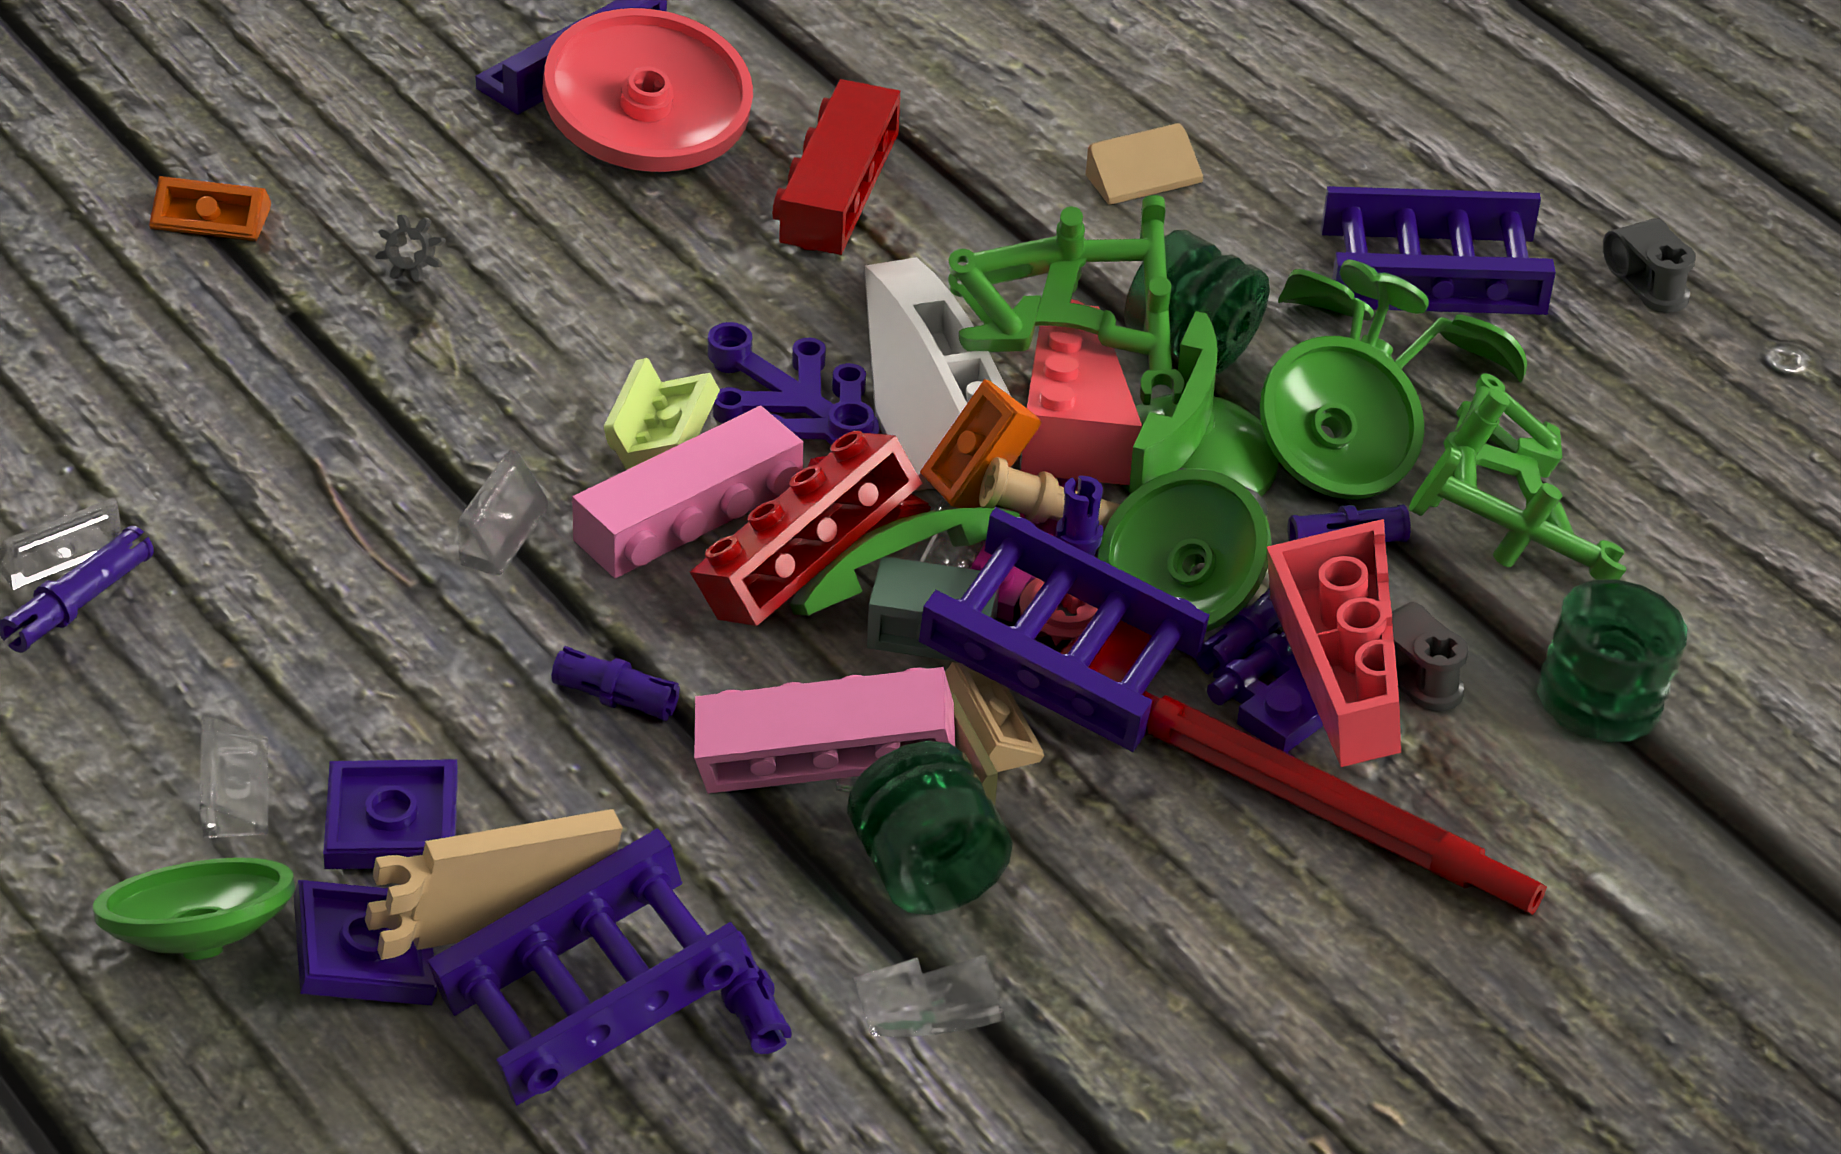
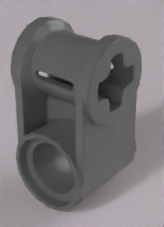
M1652 218L1608 231L1605 234L1603 254L1608 268L1641 298L1644 305L1652 310L1666 313L1678 312L1686 308L1690 299V290L1686 286L1688 272L1695 266L1696 254L1691 247L1684 244L1669 229L1663 220Z
M1409 602L1393 610L1392 623L1398 688L1410 696L1415 704L1424 709L1447 711L1455 708L1462 702L1464 697V684L1460 679V668L1466 663L1468 658L1466 641L1432 617L1422 605L1416 602Z

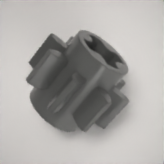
M401 214L397 216L399 229L393 232L384 229L378 231L379 235L387 241L385 250L378 252L375 257L382 260L389 259L394 265L390 271L392 279H398L402 276L405 269H410L414 281L421 282L424 279L423 267L427 265L442 267V262L434 257L435 247L442 245L446 241L445 238L441 237L432 238L427 233L431 224L429 218H422L416 228H411L408 217ZM407 234L411 240H420L422 243V250L414 253V263L411 257H402L399 253V247L407 244Z

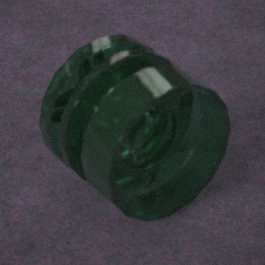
M1186 229L1174 230L1165 236L1167 279L1171 283L1169 302L1171 348L1173 353L1179 358L1180 344L1195 311L1207 313L1216 336L1218 349L1216 374H1219L1239 358L1257 332L1267 308L1270 293L1269 278L1261 269L1252 264H1244L1240 258L1233 254L1222 255L1221 251L1214 244ZM1143 262L1137 270L1128 291L1124 310L1126 327L1144 331L1146 313Z
M1618 579L1591 580L1574 587L1562 601L1553 631V640L1548 646L1545 662L1542 664L1539 674L1537 693L1544 709L1560 725L1581 736L1605 742L1632 741L1649 734L1661 719L1664 702L1670 693L1671 680L1677 673L1687 645L1688 628L1680 611L1664 596L1636 583Z
M924 741L904 745L881 756L861 773L849 793L847 814L852 826L861 840L867 855L871 858L893 904L908 913L933 915L959 908L979 898L992 887L1010 863L1013 842L1007 827L991 799L986 796L982 783L974 773L966 754L950 743Z

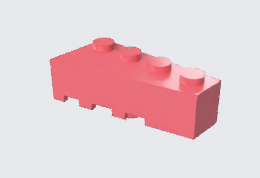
M1071 299V302H1070V303L1085 305L1084 303H1082V302H1080V301H1078V300H1073V299ZM1090 306V307H1094V308L1100 309L1099 306ZM1039 326L1027 409L1033 412L1042 423L1022 451L1021 471L1033 475H1038L1040 472L1045 471L1051 473L1054 478L1070 479L1073 477L1074 480H1078V476L1083 475L1095 478L1101 483L1130 485L1133 446L1141 431L1142 423L1115 349L1102 345L1098 335L1084 330L1060 326Z
M1384 519L1268 546L1270 599L1340 767L1401 753L1399 691Z

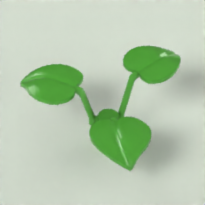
M1345 260L1340 268V276L1347 286L1304 269H1295L1290 273L1285 287L1279 296L1278 303L1284 302L1321 307L1353 317L1349 338L1360 340L1363 320H1371L1374 315L1373 309L1368 304L1354 298L1352 290L1361 295L1377 299L1378 308L1368 335H1363L1361 341L1382 351L1392 360L1393 347L1378 338L1389 309V304L1403 311L1415 314L1424 313L1429 305L1427 296L1411 283L1385 272L1378 273L1373 267L1355 260ZM1457 314L1453 321L1444 317L1438 318L1394 361L1402 369L1440 333L1450 343L1505 367L1517 377L1520 383L1527 370L1525 352L1512 335L1493 324L1461 314Z

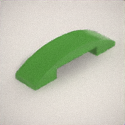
M1195 311L1180 344L1178 371L1184 379V391L1173 416L1169 417L1149 412L1135 441L1132 452L1129 493L1134 492L1140 486L1158 476L1178 471L1194 453L1206 432L1213 406L1218 350L1215 332L1207 313Z
M958 508L920 513L885 524L862 535L797 592L790 602L793 614L810 615L863 592L854 569L947 530L953 547L971 546L985 540L989 517L995 508ZM1001 509L1015 517H1020L1019 512Z

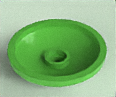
M1343 336L1311 338L1295 345L1284 353L1274 364L1265 379L1260 398V417L1266 440L1282 466L1307 487L1335 498H1369L1394 487L1408 474L1416 463L1424 440V416L1419 397L1403 370L1390 357L1377 348L1360 340ZM1321 426H1326L1330 428L1334 434V438H1331L1327 434H1325Z
M1172 394L1151 399L1150 405H1143L1141 403L1135 407L1143 426L1149 412L1172 417L1178 404H1173ZM1213 396L1211 417L1206 432L1199 446L1181 468L1207 469L1225 474L1241 483L1244 487L1256 491L1262 497L1272 486L1276 478L1279 461L1272 452L1266 440L1261 421L1257 417L1231 401ZM1122 485L1129 492L1130 485Z
M1183 469L1163 474L1148 481L1132 492L1120 504L1104 530L1098 559L1173 597L1188 600L1197 609L1210 615L1206 632H1209L1236 616L1254 597L1268 568L1267 547L1271 546V533L1262 507L1251 492L1241 483L1225 474L1212 470ZM1205 563V566L1199 573L1190 575L1195 565Z
M219 858L172 865L136 875L102 892L93 903L94 918L96 924L102 930L118 940L154 952L183 953L184 958L190 960L206 959L222 953L223 946L251 935L279 913L295 891L294 876L288 866L276 861L259 858Z

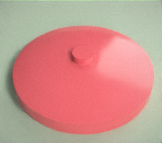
M627 8L605 11L582 19L558 37L548 53L544 68L543 99L546 109L557 128L567 139L586 153L623 168L649 172H670L706 164L732 148L742 136L749 121L753 99V85L749 70L742 57L727 40L712 29L695 20L675 13L655 9Z

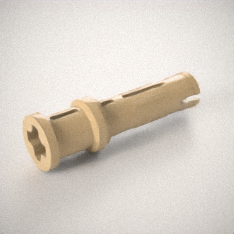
M995 457L990 462L983 477L979 504L982 508L999 506L1022 513L1027 520L1034 524L1045 523L1048 519L1059 521L1063 517L1064 487L1058 485L1057 478H1054L1051 473L1042 471L1038 475H1033L1008 467L1006 459ZM1101 499L1099 525H1102L1105 530L1110 518L1120 504Z

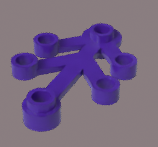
M726 322L712 327L708 332L707 354L717 370L725 373L742 371L771 390L742 391L733 387L720 389L713 404V417L718 422L725 423L761 405L768 412L806 413L812 418L784 419L777 414H772L800 439H825L832 445L838 438L852 431L879 434V421L874 416L873 409L866 403L861 402V396L866 391V371L861 366L845 363L838 365L833 370L832 391L840 398L838 403L833 404L821 396V370L825 367L826 346L822 341L815 338H802L793 344L792 366L798 371L797 381L752 352L753 336L750 329L739 323Z

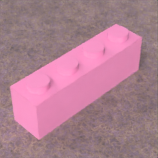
M760 405L572 496L573 541L616 579L734 519L742 517L759 505L778 498L791 487L789 485L791 478L803 470V441Z
M944 667L929 669L910 668L896 673L871 676L850 675L837 680L804 684L790 682L778 687L745 691L725 690L718 694L695 696L694 759L707 793L956 765L954 702Z

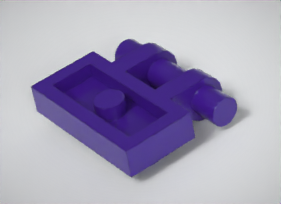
M1284 631L1281 634L1271 633L1256 643L1254 653L1246 659H1234L1220 669L1218 679L1207 686L1208 697L1215 704L1223 705L1231 698L1242 704L1239 706L1238 725L1261 741L1286 753L1323 726ZM1267 672L1278 678L1268 686L1258 680Z

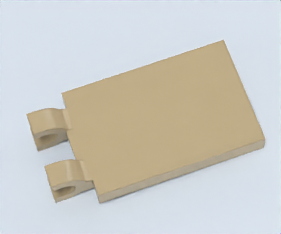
M614 809L425 841L423 855L419 856L388 855L377 857L373 870V878L376 885L399 884L388 887L386 900L369 902L367 905L365 922L369 930L380 928L392 929L380 932L377 951L381 960L403 955L410 949L412 941L417 950L458 943L617 852L623 827Z

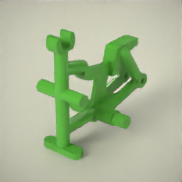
M1150 195L1143 199L1139 228L1140 239L1086 240L1084 238L1083 214L1077 207L1070 206L1061 212L1056 236L974 253L968 249L953 251L948 260L950 271L948 288L955 296L962 297L984 323V325L959 330L958 336L962 347L970 352L1026 351L1031 345L1036 326H1060L1084 330L1098 335L1099 341L1106 347L1148 355L1149 370L1143 374L1140 382V399L1143 405H1150L1152 388L1160 384L1166 385L1172 390L1173 404H1178L1184 391V379L1179 371L1172 369L1169 323L1171 283L1167 279L1164 237L1165 199L1159 195ZM1143 261L1146 302L1144 331L1117 326L1115 316L1111 311H1103L1086 305L1070 303L1073 293L1077 290L1082 267L1086 262ZM959 262H966L967 264L964 265V266H961V265H959L958 263H959ZM1048 273L1042 298L1041 295L1023 296L1013 309L993 286V284Z
M1482 374L1475 384L1476 392L1472 402L1464 401L1456 411L1459 421L1455 432H1450L1445 438L1443 444L1446 450L1413 496L1409 511L1422 516L1429 506L1437 507L1444 498L1509 529L1493 552V557L1501 565L1512 567L1532 540L1589 567V574L1603 585L1614 587L1626 571V567L1618 563L1624 555V550L1610 541L1601 540L1595 545L1576 536L1565 510L1559 502L1562 498V493L1554 485L1542 483L1541 477L1548 478L1562 459L1559 428L1547 421L1542 424L1505 392V386L1498 378L1491 374ZM1503 412L1533 438H1519L1517 441L1499 425V418ZM1488 439H1491L1500 448L1485 443ZM1476 465L1515 476L1526 499V508L1522 510L1478 489Z

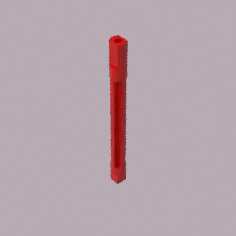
M1147 691L1143 693V696L1152 700L1147 723L1148 734L1464 889L1472 885L1532 915L1538 909L1547 886L1485 856L1484 848L1168 695L1159 698Z

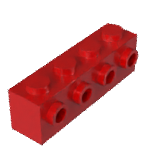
M840 79L831 98H823L818 114V124L816 128L809 127L803 145V155L801 158H793L788 175V185L786 189L779 188L775 195L772 216L774 220L780 221L779 243L798 246L810 251L818 250L842 255L898 136L901 90Z
M852 431L841 436L831 445L830 449L832 452L822 461L795 474L789 481L791 487L775 500L765 502L756 507L748 515L747 520L749 522L734 535L716 541L706 550V558L693 568L690 574L717 620L758 626L923 484L896 435Z

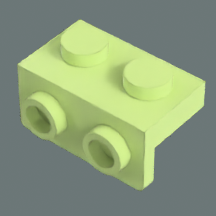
M648 358L635 361L604 424L607 443L612 450L616 451L626 470L700 434L720 391L711 372L661 382Z

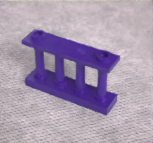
M1327 186L1321 232L1322 235L1344 236L1346 252H1336L1332 279L1347 286L1340 276V268L1345 260L1350 259L1369 265L1378 273L1385 272L1397 276L1417 287L1429 300L1426 311L1548 315L1556 274L1553 259L1529 258L1526 242H1533L1541 202L1540 193ZM1366 237L1397 238L1399 254L1368 253ZM1419 238L1450 239L1453 256L1422 255ZM1472 240L1504 241L1506 257L1475 256ZM1352 290L1354 298L1362 300L1373 310H1377V299L1361 295ZM1389 304L1388 310L1403 311Z
M995 507L989 517L984 549L985 552L992 556L961 599H954L935 589L923 606L919 642L1134 752L1145 735L1152 700L1143 696V693L1173 648L1194 658L1198 656L1202 649L1210 615L1197 609L1188 600L1173 597L1038 529L1029 520L1015 517ZM1016 567L1045 583L1014 627H1008L981 612L1012 568ZM1068 593L1098 610L1068 654H1061L1034 639ZM1121 620L1152 637L1123 680L1116 682L1088 667Z
M658 828L427 960L440 995L452 1014L456 1016L477 1004L509 1050L507 1053L496 1058L509 1095L516 1106L536 1094L550 1091L565 1077L709 992L726 987L735 977L748 970L738 930L732 922L707 935L674 893L673 889L682 885L672 846ZM647 904L651 905L683 947V950L650 969L616 925V922ZM590 937H593L626 982L592 1003L558 957ZM531 971L537 973L568 1016L534 1037L500 991V989Z

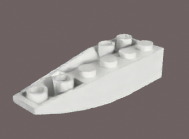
M915 257L865 265L864 276L875 417L879 421V428L882 434L896 435L923 483L915 491L934 489L920 471L983 380L991 381L1008 395L1010 393L989 351L970 352L965 350L960 344L959 330L974 327V325L953 294L923 262ZM1021 454L1011 468L1020 469Z

